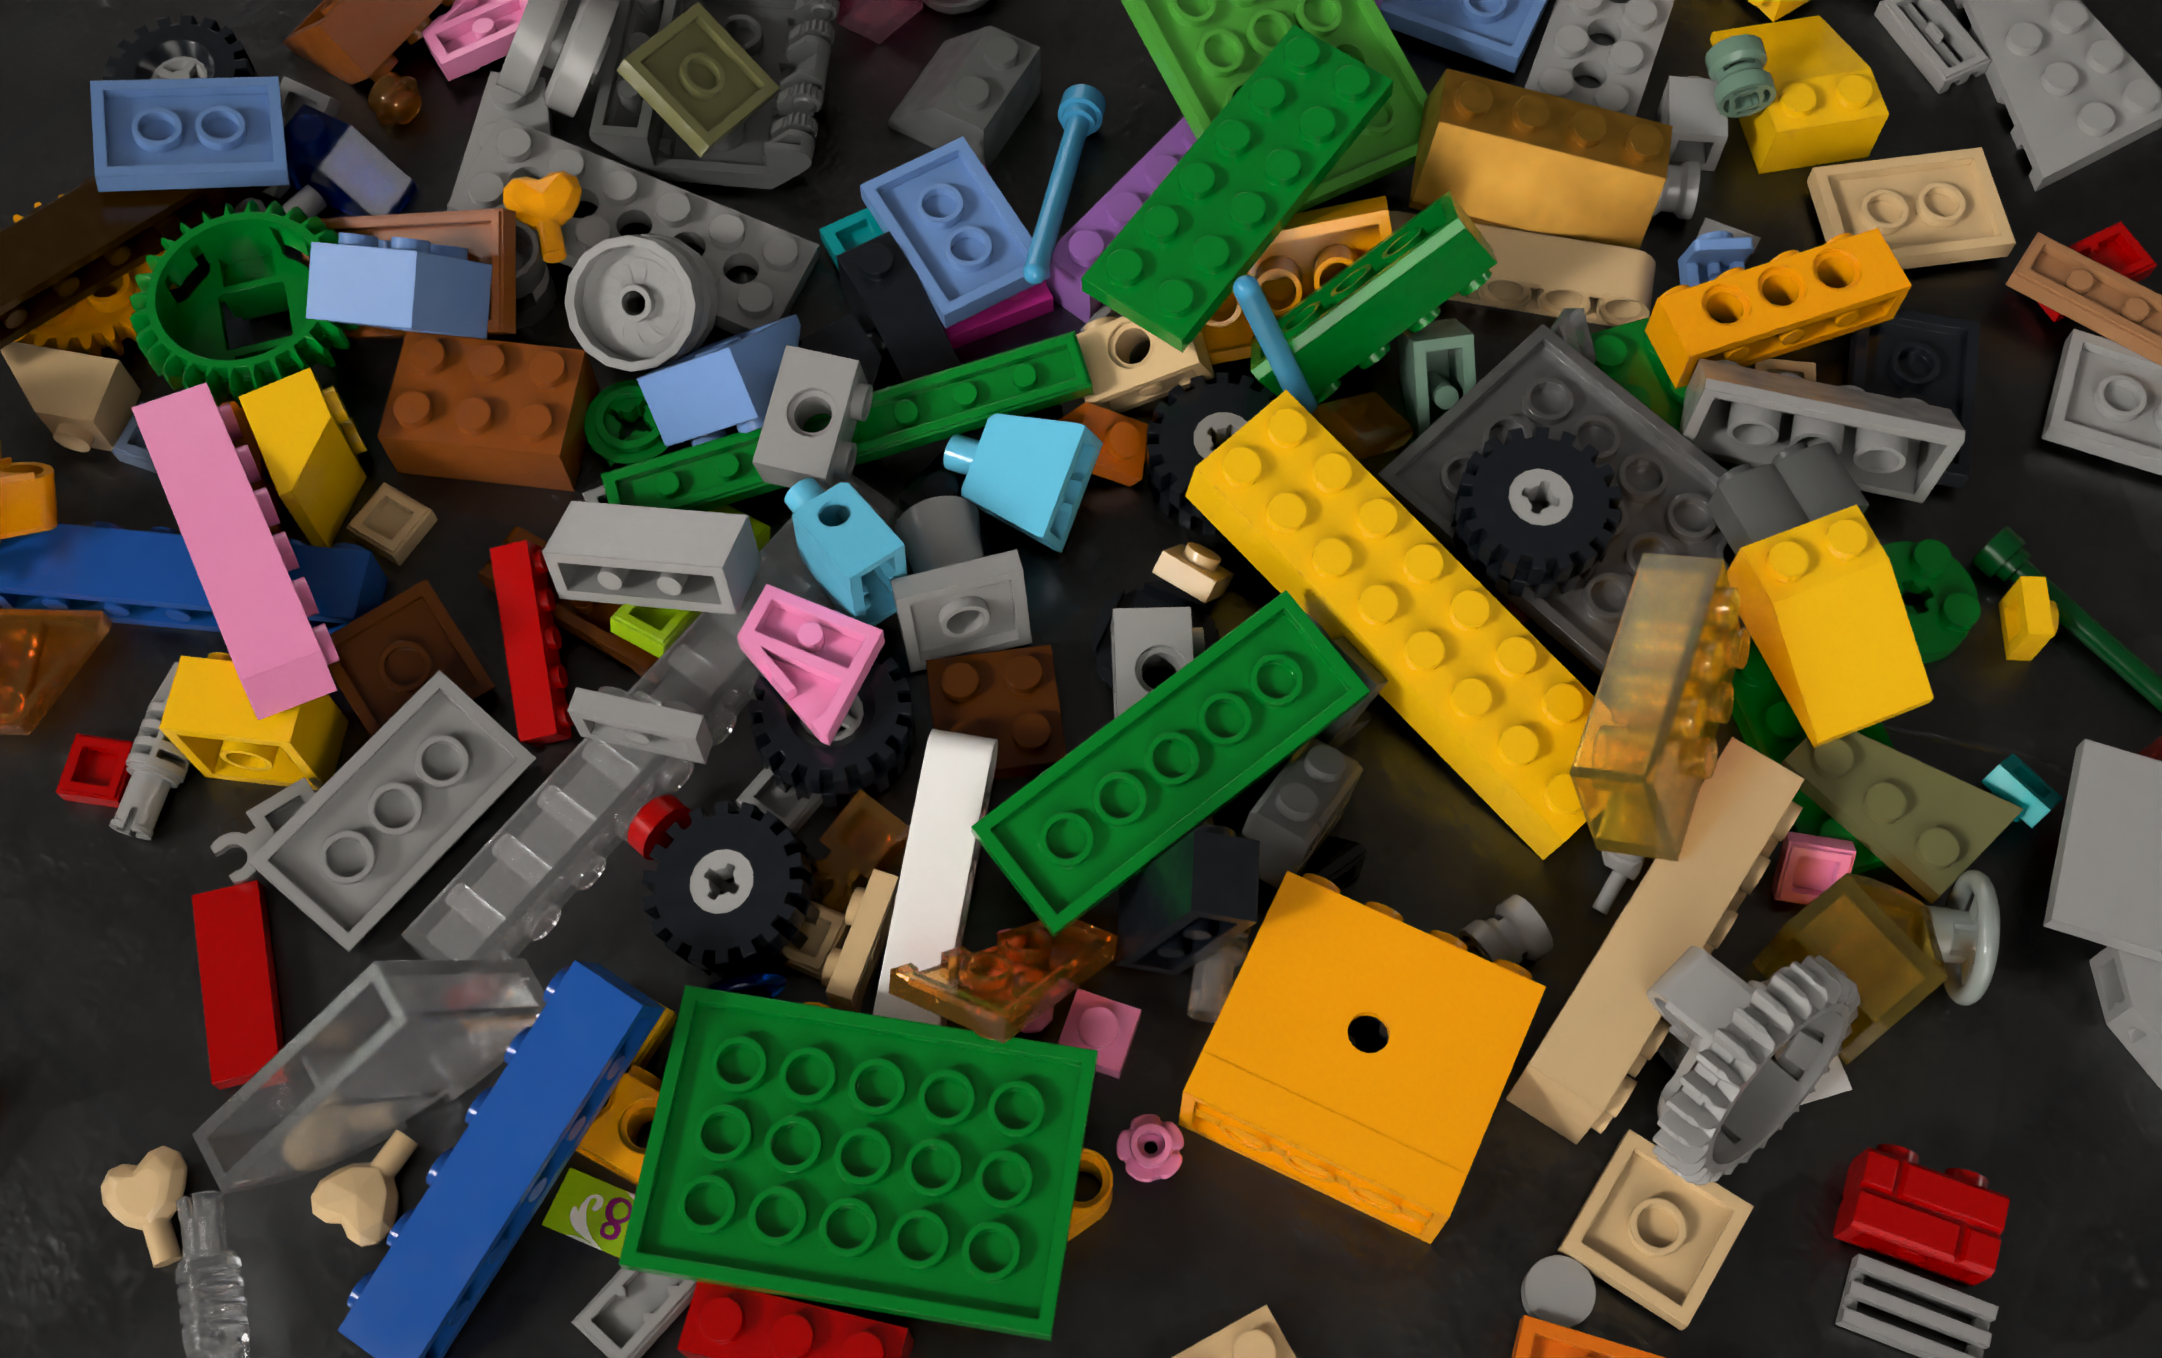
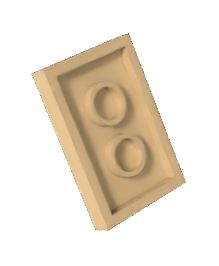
M1982 147L1813 167L1807 179L1809 191L1826 242L1843 233L1857 235L1878 228L1902 269L2008 257L2016 244Z

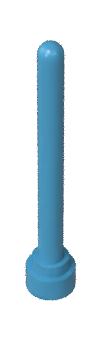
M1076 84L1070 86L1062 95L1058 109V120L1064 132L1023 268V276L1030 284H1040L1047 276L1085 139L1090 134L1096 132L1103 121L1106 100L1098 89L1090 85Z
M1250 275L1240 276L1234 282L1233 293L1283 392L1287 390L1343 445L1345 435L1337 415L1327 407L1318 406L1258 281Z

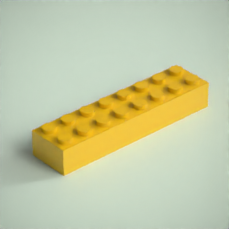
M1287 390L1281 393L1195 466L1185 497L1280 593L1287 590L1303 611L1316 620L1332 640L1344 636L1388 680V683L1379 694L1542 860L1546 859L1566 842L1654 756Z

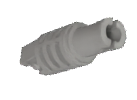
M179 662L173 664L148 706L139 733L126 760V765L128 766L126 770L131 777L115 817L111 819L109 827L128 836H131L133 831L137 832L135 836L143 840L152 839L154 827L170 788H178V785L184 782L187 770L191 764L186 756L159 729Z

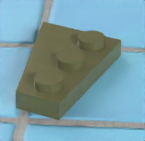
M1858 732L1816 748L1813 747L1809 738L1806 737L1780 764L1804 778L1805 780L1799 788L1804 794L1931 904L1955 882L2023 811V808Z

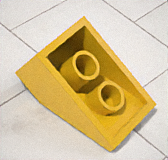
M1820 15L1712 32L1710 37L1712 46L1732 36L1749 34L1761 38L1765 47L1767 62L1764 70L1771 73L1777 92L1775 100L1758 113L1739 117L1759 174L1869 157L1889 116V112L1871 67Z
M1857 504L1739 549L1721 583L1814 748L1929 704L1934 699L1890 559Z

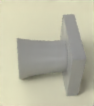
M938 496L923 500L907 509L896 523L895 534L905 545V555L914 574L891 579L890 581L910 673L927 669L926 660L1002 651L1032 643L1024 572L1018 551L1015 549L984 557L981 542L980 514L976 505L958 496Z

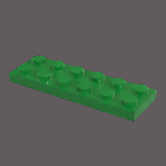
M1293 25L1082 276V291L1183 353L1231 294L1236 279L1249 272L1392 96L1394 80L1302 28Z
M1285 590L972 825L971 832L1050 934L1056 937L1194 829L1368 696L1370 690L1288 591Z

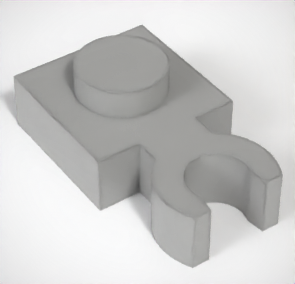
M305 777L246 811L255 829L247 834L240 832L226 833L218 837L210 846L216 857L224 854L231 848H241L247 852L246 864L229 875L235 885L249 882L257 876L259 872L248 863V860L315 794Z

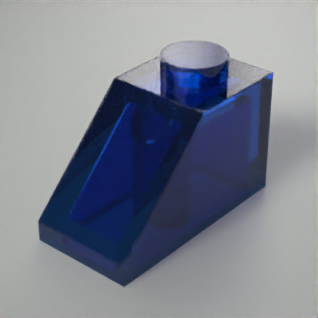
M303 103L284 127L288 177L291 188L300 191L305 185H309L323 197L326 204L353 217L399 214L418 190L416 183L350 124Z

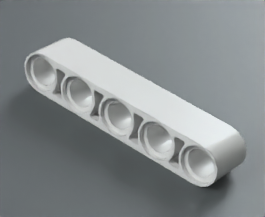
M932 729L929 734L873 1015L947 1026L981 848L980 842L971 832V826L987 815L997 762V739Z

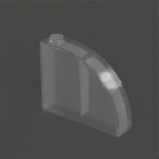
M526 959L374 961L192 1134L222 1194L277 1184L325 1168L385 1141L392 1136L396 1129L402 1132L447 1105L504 1062V1056L510 1043L524 1028L533 1026L545 1007L546 1003L543 1001L544 990Z

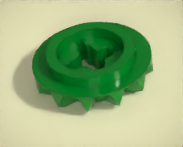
M637 379L621 381L607 387L593 399L586 411L584 431L593 453L597 452L611 467L616 463L629 466L662 456V453L670 447H666ZM639 416H643L647 430L645 432L634 430L629 437L626 436L620 422L634 423Z

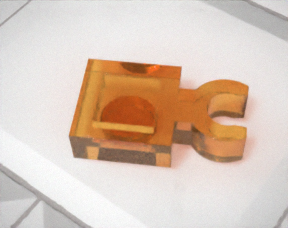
M861 789L819 839L832 852L825 860L816 861L819 871L812 873L821 883L827 879H833V888L826 895L822 903L837 912L842 911L849 904L854 892L853 882L860 874L869 880L873 869L883 872L887 869L907 844L910 829L908 825Z

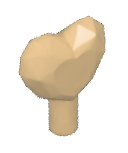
M396 1129L372 1162L352 1163L335 1170L319 1181L311 1195L313 1214L325 1223L342 1224L347 1238L360 1247L380 1244L390 1233L398 1213L399 1193L394 1178L419 1144Z
M160 1146L148 1152L138 1165L121 1164L108 1170L100 1187L103 1205L112 1216L127 1227L143 1230L154 1268L164 1267L182 1259L171 1218L182 1202L186 1187L187 1165L179 1151L167 1146Z

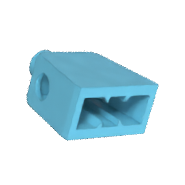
M996 413L988 418L980 441L960 434H954L945 448L943 462L946 469L966 475L961 488L962 497L974 503L978 509L1045 546L1062 553L1103 442L1083 424Z
M810 477L793 485L786 493L784 501L793 512L792 520L798 554L841 614L872 626L877 625L896 613L890 580L907 576L905 545L850 483L840 482L824 491L816 479Z

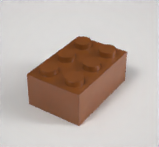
M406 331L377 437L397 473L575 492L587 442L584 431L586 411L590 403L598 395L599 385L587 353L582 349Z

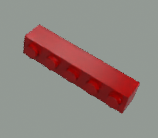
M528 540L489 548L519 742L539 746L572 738L571 726L574 723L567 711L569 704L566 701L565 688L568 685V677L564 666L560 663L558 649L562 647V639L558 628L554 625L552 611L556 608V601L553 591L548 587L546 573L549 572L542 553L543 549L541 546Z

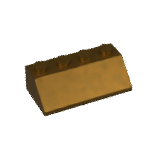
M1447 68L1424 102L1409 207L1424 210L1450 191L1472 222L1476 224L1639 250L1667 179L1673 126Z

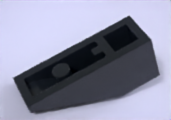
M890 231L836 256L843 296L865 332L874 329L881 338L889 357V361L885 365L897 384L961 365L917 274Z

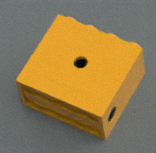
M1287 871L1183 1090L1178 1125L1431 1244L1450 1218L1546 986L1533 981L1531 973L1516 963L1503 959H1496L1490 962L1468 952L1467 945L1449 933L1432 930L1428 934L1403 923V917L1397 911L1384 904L1367 902L1363 905L1340 894V889L1333 882L1324 877L1311 873H1306L1301 877Z

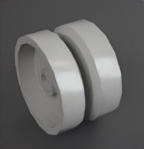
M528 0L496 85L525 96L533 91L541 68L545 66L553 70L543 95L545 106L573 118L587 86H593L611 41V36L608 33L620 0H581L574 18L563 14L568 0Z
M655 233L605 239L581 255L568 276L564 300L570 330L584 351L605 366L630 372L660 367L699 349L715 325L719 302L714 276L700 254L677 238ZM643 298L645 299L644 310L640 305V299Z

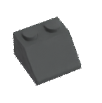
M991 25L945 40L888 119L889 128L935 149L963 136L988 171L1042 92L1041 47Z

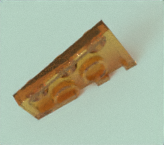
M1039 920L999 933L997 946L972 953L963 946L941 952L940 965L919 972V968L912 963L890 969L889 993L972 1029L983 1038L997 1040L1004 1044L1115 959L1118 936L1077 920L1056 937H1053Z

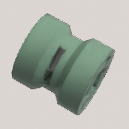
M1742 34L1726 38L1712 46L1706 53L1705 63L1708 75L1711 80L1717 82L1714 90L1716 106L1719 113L1725 117L1739 118L1758 113L1775 100L1777 92L1771 73L1764 70L1767 62L1765 47L1762 39L1755 35Z

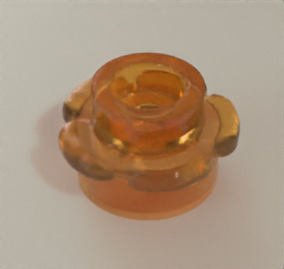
M388 72L380 77L372 87L368 97L370 110L377 114V119L381 124L394 126L397 122L403 125L409 123L416 117L422 104L416 79L412 76L402 77L396 72Z

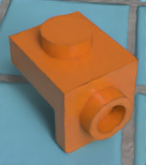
M1085 402L1072 412L1058 419V421L1075 422L1085 425L1103 442L1092 474L1128 487L1142 480L1148 424L1089 402Z

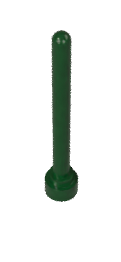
M2007 525L1972 559L1971 562L1989 578L1996 575L2003 582L2010 578L2015 583L2020 576L2046 577L2049 600L2055 601L2058 607L2059 623L2162 713V677L2028 561L2032 555L2023 548L2027 541Z

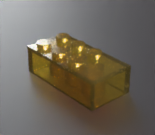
M1654 553L1642 554L1570 770L1573 785L1597 850L1678 862L1702 779H1711L1716 768L1718 749L1715 736L1719 723H1728L1732 714L1734 704L1732 680L1735 670L1745 668L1750 650L1749 631L1741 629L1738 620L1740 609L1739 590L1736 587H1730L1724 559Z

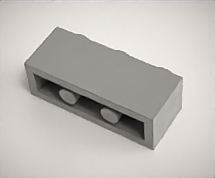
M582 501L570 502L542 551L559 599L737 615L762 562L748 515Z

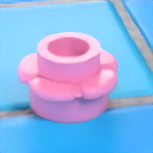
M1143 1114L1132 1119L1131 1127L1128 1130L1121 1131L1116 1143L1118 1158L1125 1162L1126 1172L1132 1178L1141 1182H1152L1153 1180L1167 1179L1173 1176L1183 1161L1180 1150L1184 1147V1138L1180 1129L1171 1121H1161L1160 1117L1155 1114ZM1154 1142L1158 1147L1157 1151L1154 1154H1148L1144 1150L1146 1143Z

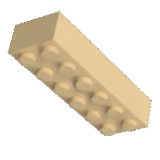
M1732 737L1509 1092L1506 1097L1507 1101L1576 1145L1590 1128L1600 1134L1603 1133L1611 1119L1617 1117L1637 1085V1081L1626 1074L1628 1073L1636 1078L1646 1061H1650L1668 1034V1029L1672 1026L1649 1001L1646 994L1647 990L1690 946L1700 947L1710 955L1715 948L1717 949L1739 915L1736 913L1737 909L1746 895L1751 894L1771 862L1768 859L1778 842H1782L1802 811L1803 807L1792 800L1805 780L1804 778L1736 738Z

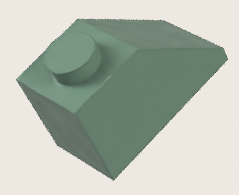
M1456 318L1432 321L1429 325L1415 333H1411L1409 329H1406L1397 336L1400 385L1413 441L1476 385L1474 334Z

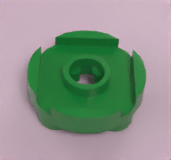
M1925 539L1919 543L1898 541L1883 545L1882 547L1890 559L1901 596L1904 594V591H1910L1917 594L1924 601L1922 606L1923 613L1917 614L1912 606H1905L1923 664L1943 659L1957 649L1980 617L1981 607L1970 575L1952 557L1948 547L1940 541Z

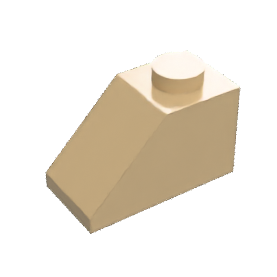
M12 342L0 349L33 410L52 432L53 438L57 443L78 452H88L91 448L112 451L133 413L131 407L136 405L141 393L140 388L120 360L19 342Z

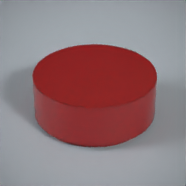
M672 794L655 797L645 804L633 818L628 829L627 840L629 845L645 859L654 860L649 855L655 844L657 843L667 849L674 840L665 832L673 823L677 822L684 829L691 825L692 820L688 814L691 810Z

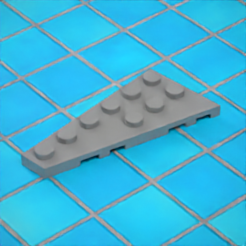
M1954 0L1957 9H1965L1971 23L1968 33L1991 60L1985 75L1997 103L2006 105L2014 127L2010 134L2017 150L2024 149L2032 166L2028 176L2035 192L2162 127V89L2080 0Z

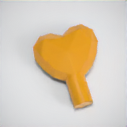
M563 170L551 172L540 180L527 176L512 178L503 189V203L508 210L516 211V220L538 232L542 258L545 262L558 263L565 260L567 254L561 227L573 217L580 203L582 189L577 177Z

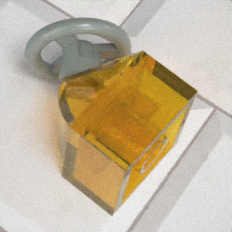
M1968 870L1962 873L1954 882L1948 894L1945 907L1925 906L1920 900L1888 884L1865 876L1846 873L1790 919L1752 964L1766 979H1769L1782 967H1790L1794 961L1801 964L1809 955L1814 959L1821 955L1846 973L1847 977L1857 984L1860 995V1005L1857 1007L1858 1017L1851 1023L1852 1033L1842 1041L1843 1051L1838 1054L1848 1065L1942 983L1949 997L1957 1004L1964 1006L1972 1005L1982 998L1992 980L1999 951L2000 910L1996 890L1986 874L1978 870ZM1972 893H1974V899L1972 901L1971 907L1969 911H1966L1969 899Z

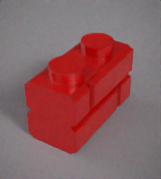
M1878 1144L1876 1149L1868 1147L1852 1159L1842 1193L1843 1200L1840 1203L1835 1222L1834 1238L1971 1287L1992 1277L1996 1269L2002 1241L2000 1235L2004 1230L2009 1208V1196L1988 1189L1989 1180L1976 1172L1961 1168H1948L1945 1170V1173L1919 1165L1920 1157L1918 1154L1893 1144Z

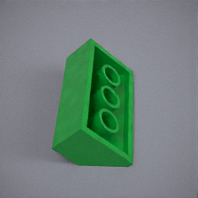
M1450 191L1276 319L1317 404L1327 399L1341 385L1340 377L1357 365L1361 369L1372 366L1390 350L1391 346L1388 342L1406 329H1409L1411 333L1423 329L1440 314L1441 309L1438 307L1457 292L1461 296L1474 292L1491 277L1492 272L1489 269L1497 264L1493 249ZM1253 336L1251 339L1250 371L1261 384L1279 396L1283 393V390L1256 337Z

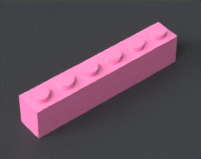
M206 382L131 407L239 679L257 719L261 720L337 691L327 665L340 661L325 623L315 627H311L308 617L319 614V610L305 577L291 581L288 572L300 568L285 531L272 535L269 527L280 524V520L266 487L256 491L252 490L250 484L262 479L248 445L234 448L232 442L242 439L243 435L230 404L226 403L216 406Z

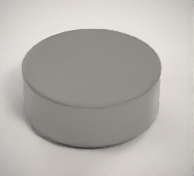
M1552 1255L1539 1260L1526 1273L1521 1286V1299L1524 1309L1529 1316L1572 1329L1591 1313L1596 1300V1288L1591 1274L1580 1262L1568 1256Z

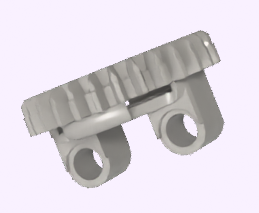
M1690 946L1646 993L1654 1008L1672 1025L1668 1029L1669 1033L1658 1048V1052L1664 1061L1676 1072L1665 1085L1658 1102L1657 1114L1659 1120L1657 1125L1661 1129L1653 1137V1141L1657 1145L1652 1150L1657 1155V1159L1686 1182L1694 1183L1695 1185H1706L1709 1182H1717L1722 1175H1731L1738 1163H1747L1756 1149H1764L1768 1139L1777 1130L1782 1131L1783 1124L1794 1112H1799L1800 1104L1808 1094L1815 1092L1814 1087L1822 1075L1830 1071L1829 1064L1833 1058L1843 1051L1841 1043L1852 1033L1851 1023L1858 1017L1857 1007L1860 1005V995L1857 984L1849 979L1846 973L1821 955H1818L1815 959L1809 955L1801 964L1794 961L1790 967H1782L1764 982L1751 980L1746 983L1704 949ZM1792 1038L1777 1061L1773 1060L1771 1057Z

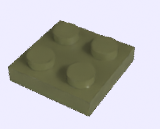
M699 2L625 57L616 70L700 158L767 104L780 89L770 76Z

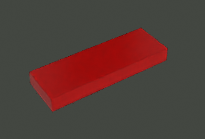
M258 880L192 895L212 1085L221 1090L287 1074L265 887Z

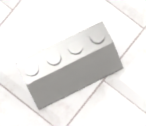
M1702 358L1699 359L1686 388L1679 428L1680 434L1713 460L1735 465L1751 464L1752 468L1772 464V460L1776 455L1794 444L1804 442L1810 447L1830 442L1861 491L1919 503L1925 501L1965 442L1966 433L1951 409L1928 405L1920 399H1899L1865 392L1863 389L1852 385L1835 386L1805 380L1793 373H1771L1742 367L1738 363L1729 360L1712 361Z

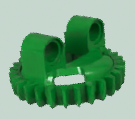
M252 199L249 200L245 212L236 213L232 205L228 203L225 204L224 215L214 219L207 212L202 211L203 223L193 229L180 222L183 236L176 241L164 237L161 238V244L166 252L162 256H146L147 265L152 273H142L135 276L137 286L141 292L134 293L129 297L132 307L136 311L129 319L137 333L135 339L140 350L149 360L148 362L158 376L164 375L168 384L175 391L183 386L184 389H188L207 382L216 406H220L227 398L228 393H231L238 406L242 407L239 396L307 368L312 369L317 363L333 368L336 363L329 352L331 347L349 349L351 346L342 329L353 330L360 327V325L306 318L309 268L294 259L286 257L284 255V245L293 247L309 257L311 242L338 244L339 235L336 234L335 230H328L325 223L318 216L308 219L299 206L293 207L286 214L283 207L276 200L271 202L265 212H262L257 203ZM202 254L210 265L207 277L200 282L188 299L177 303L169 291L171 285L174 283L180 287L187 276L199 265L195 258ZM226 303L234 318L241 317L244 321L289 311L293 334L229 350L222 304Z

